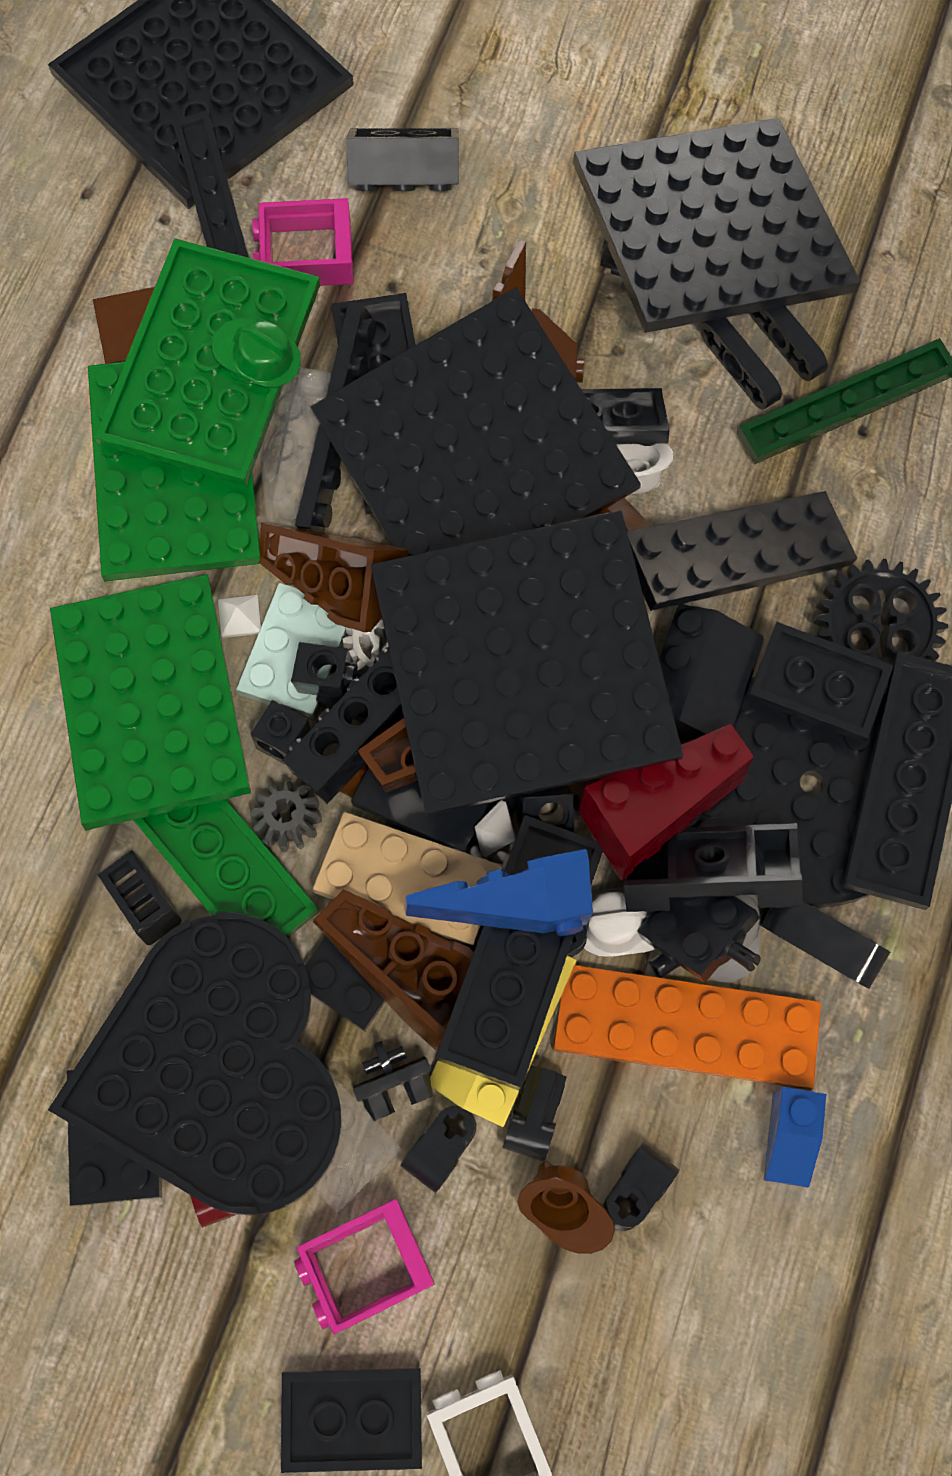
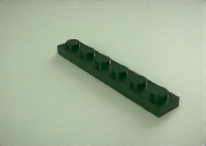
M938 338L746 422L738 427L737 435L754 464H757L952 378V356L941 339Z

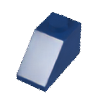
M781 1087L773 1092L764 1181L806 1188L810 1186L823 1138L827 1094Z

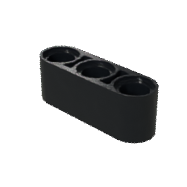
M804 901L803 906L770 907L760 924L763 928L870 989L891 953Z

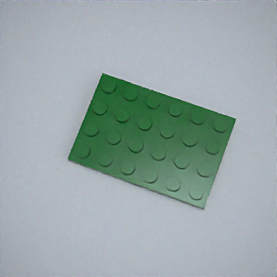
M174 238L96 433L95 439L97 444L247 486L283 386L265 388L227 370L216 361L212 353V339L216 331L224 323L235 318L248 317L278 325L298 347L320 288L319 277Z
M125 362L88 366L101 576L104 582L259 564L258 562L261 560L253 470L247 486L98 445L95 436Z
M208 574L50 608L81 825L85 831L251 794Z

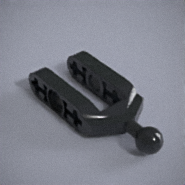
M786 306L749 313L754 322L802 379L811 381L827 370L828 363L824 352ZM727 318L694 323L701 331L702 338L711 352L758 408L766 409L782 398V390L775 376Z

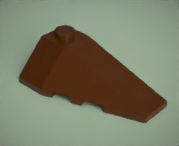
M261 523L259 542L261 560L258 562L286 585H293L305 594L303 599L311 605L320 606L328 613L327 618L335 624L361 632H371L382 618L371 564L408 557V549L283 525Z

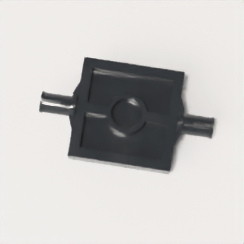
M735 896L671 897L670 911H654L637 930L642 940L704 983L719 966L725 964L730 959L735 960L748 971L755 970L756 968L753 963L758 966L761 960L760 955L743 945L746 934L760 917L756 909Z

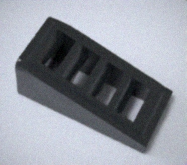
M133 850L97 874L137 936L146 945H152L170 930L181 924L182 919ZM135 869L136 875L119 887L116 886V882ZM142 884L146 885L141 890L132 895L130 898H128L127 900L125 899V896L130 894L139 886H141ZM154 897L155 900L138 913H135L137 908Z

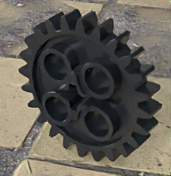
M884 558L878 564L877 569H874L872 562L868 559L862 564L861 572L852 564L846 571L847 577L838 573L833 579L836 587L828 585L823 591V594L828 599H821L816 605V608L826 613L818 615L814 619V624L824 627L823 630L817 633V637L891 665L894 656L899 652L892 644V637H899L906 641L908 645V653L906 654L936 661L939 658V654L933 648H941L945 645L946 640L936 634L944 632L948 628V624L937 621V618L941 617L947 609L944 607H934L933 603L941 594L938 592L928 595L925 591L931 583L930 579L920 584L915 581L918 569L915 568L908 575L903 574V562H899L893 570H889L887 559ZM879 590H883L885 593V601L883 602L882 610L880 594L878 592ZM853 596L864 597L869 603V610H859L853 603ZM899 598L904 600L909 606V613H901L896 610L893 599ZM880 613L881 624L888 626L882 633L880 624L873 622ZM853 634L862 635L868 642V650L856 648L852 643L851 636ZM879 640L883 658H878L876 654Z

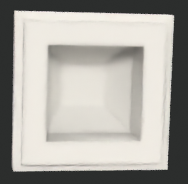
M258 595L218 599L222 638L259 634L261 619Z
M502 800L475 826L480 854L484 857L515 841L507 805Z

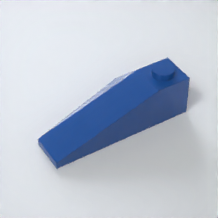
M587 850L573 851L527 861L528 869L514 875L504 873L502 869L487 873V876L477 880V885L468 887L465 881H456L406 895L405 914L410 917L538 933L556 931L558 936L578 933L583 930L584 925H587L593 914Z

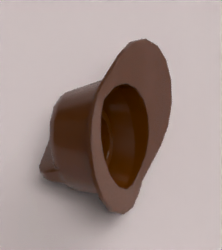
M548 1161L542 1162L533 1181L528 1183L519 1193L517 1203L520 1212L554 1243L565 1250L578 1254H592L603 1250L612 1242L615 1232L614 1223L607 1210L591 1195L586 1177L579 1170L571 1166L552 1165Z

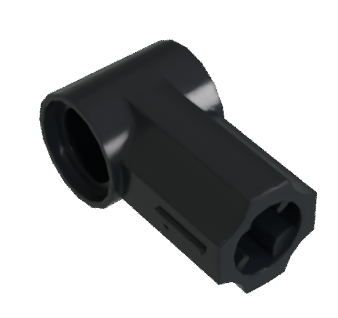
M531 1065L518 1109L513 1111L503 1149L543 1162L545 1161L556 1123L553 1121L565 1088L566 1076L547 1068Z

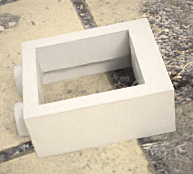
M499 1370L476 1380L475 1383L478 1389L461 1397L459 1390L456 1389L432 1400L435 1409L427 1412V1418L449 1476L464 1475L443 1422L506 1393L537 1468L536 1471L525 1476H552L512 1374L503 1378L502 1372Z

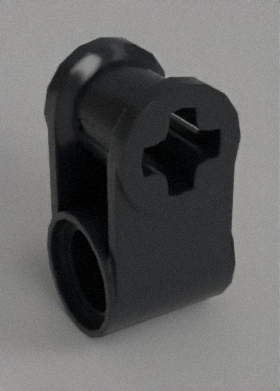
M460 1106L445 1108L438 1114L426 1133L422 1134L413 1145L400 1167L436 1194L459 1162L458 1159L475 1136L477 1123L471 1112ZM460 1115H463L466 1118L463 1122L464 1128L467 1129L466 1135L456 1134L452 1139L449 1138L447 1135L449 1126L445 1124L448 1117L457 1119Z
M644 1142L629 1160L620 1174L622 1176L602 1205L609 1213L616 1231H628L639 1225L648 1215L654 1204L664 1195L680 1169ZM628 1199L632 1203L629 1210L634 1216L628 1215L622 1219L617 1214L620 1207L616 1202L621 1203Z

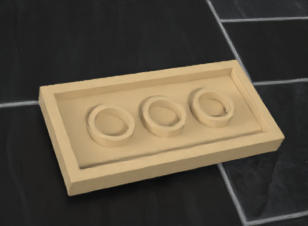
M344 812L314 884L313 891L318 895L334 899L344 889L390 910L392 915L416 926L420 924L431 929L430 932L453 942L457 941L474 949L482 925L406 916L404 909L406 895L456 881H465L468 887L477 885V880L487 876L488 872L499 869L503 870V865Z

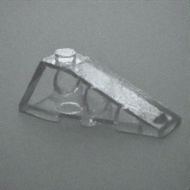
M300 367L297 376L283 386L260 448L266 523L297 528L295 523L319 427V422L310 406L326 397L331 373Z

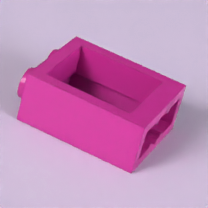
M348 198L258 203L259 218L252 219L254 242H259L260 250L253 251L254 260L318 276L320 286L354 284L351 219ZM335 229L336 259L273 262L272 232Z
M397 1199L296 1247L300 1258L294 1260L296 1270L304 1286L312 1283L318 1297V1301L312 1303L315 1315L321 1328L324 1330L330 1327L333 1335L435 1285ZM386 1220L413 1283L342 1317L315 1253Z

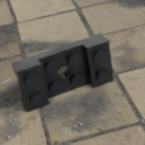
M797 823L689 827L680 834L676 833L661 846L658 852L634 867L633 872L627 876V880H624L626 912L670 911L671 897L757 895L758 908L803 906ZM708 859H718V860H720V861L714 862V863L704 862L705 860H708Z

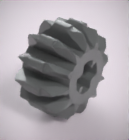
M288 779L285 781L282 791H278L276 785L270 783L268 789L271 795L267 797L263 794H257L255 799L261 807L250 810L251 818L258 821L252 827L254 833L257 836L265 835L263 842L268 848L279 840L281 852L288 851L289 841H294L298 849L304 848L301 836L304 834L309 838H315L317 832L312 825L322 822L321 813L314 811L320 805L316 796L308 797L309 790L306 785H302L294 791L292 781ZM284 810H289L292 820L284 823L280 813Z

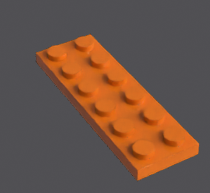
M575 965L560 998L553 1051L812 1090L814 1089L821 1002Z

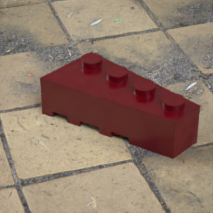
M732 724L681 745L683 752L681 760L613 774L585 787L578 812L621 881L631 874L634 867L644 859L648 860L658 852L661 846L676 833L680 834L690 826L691 821L703 811L707 812L743 782L754 756Z

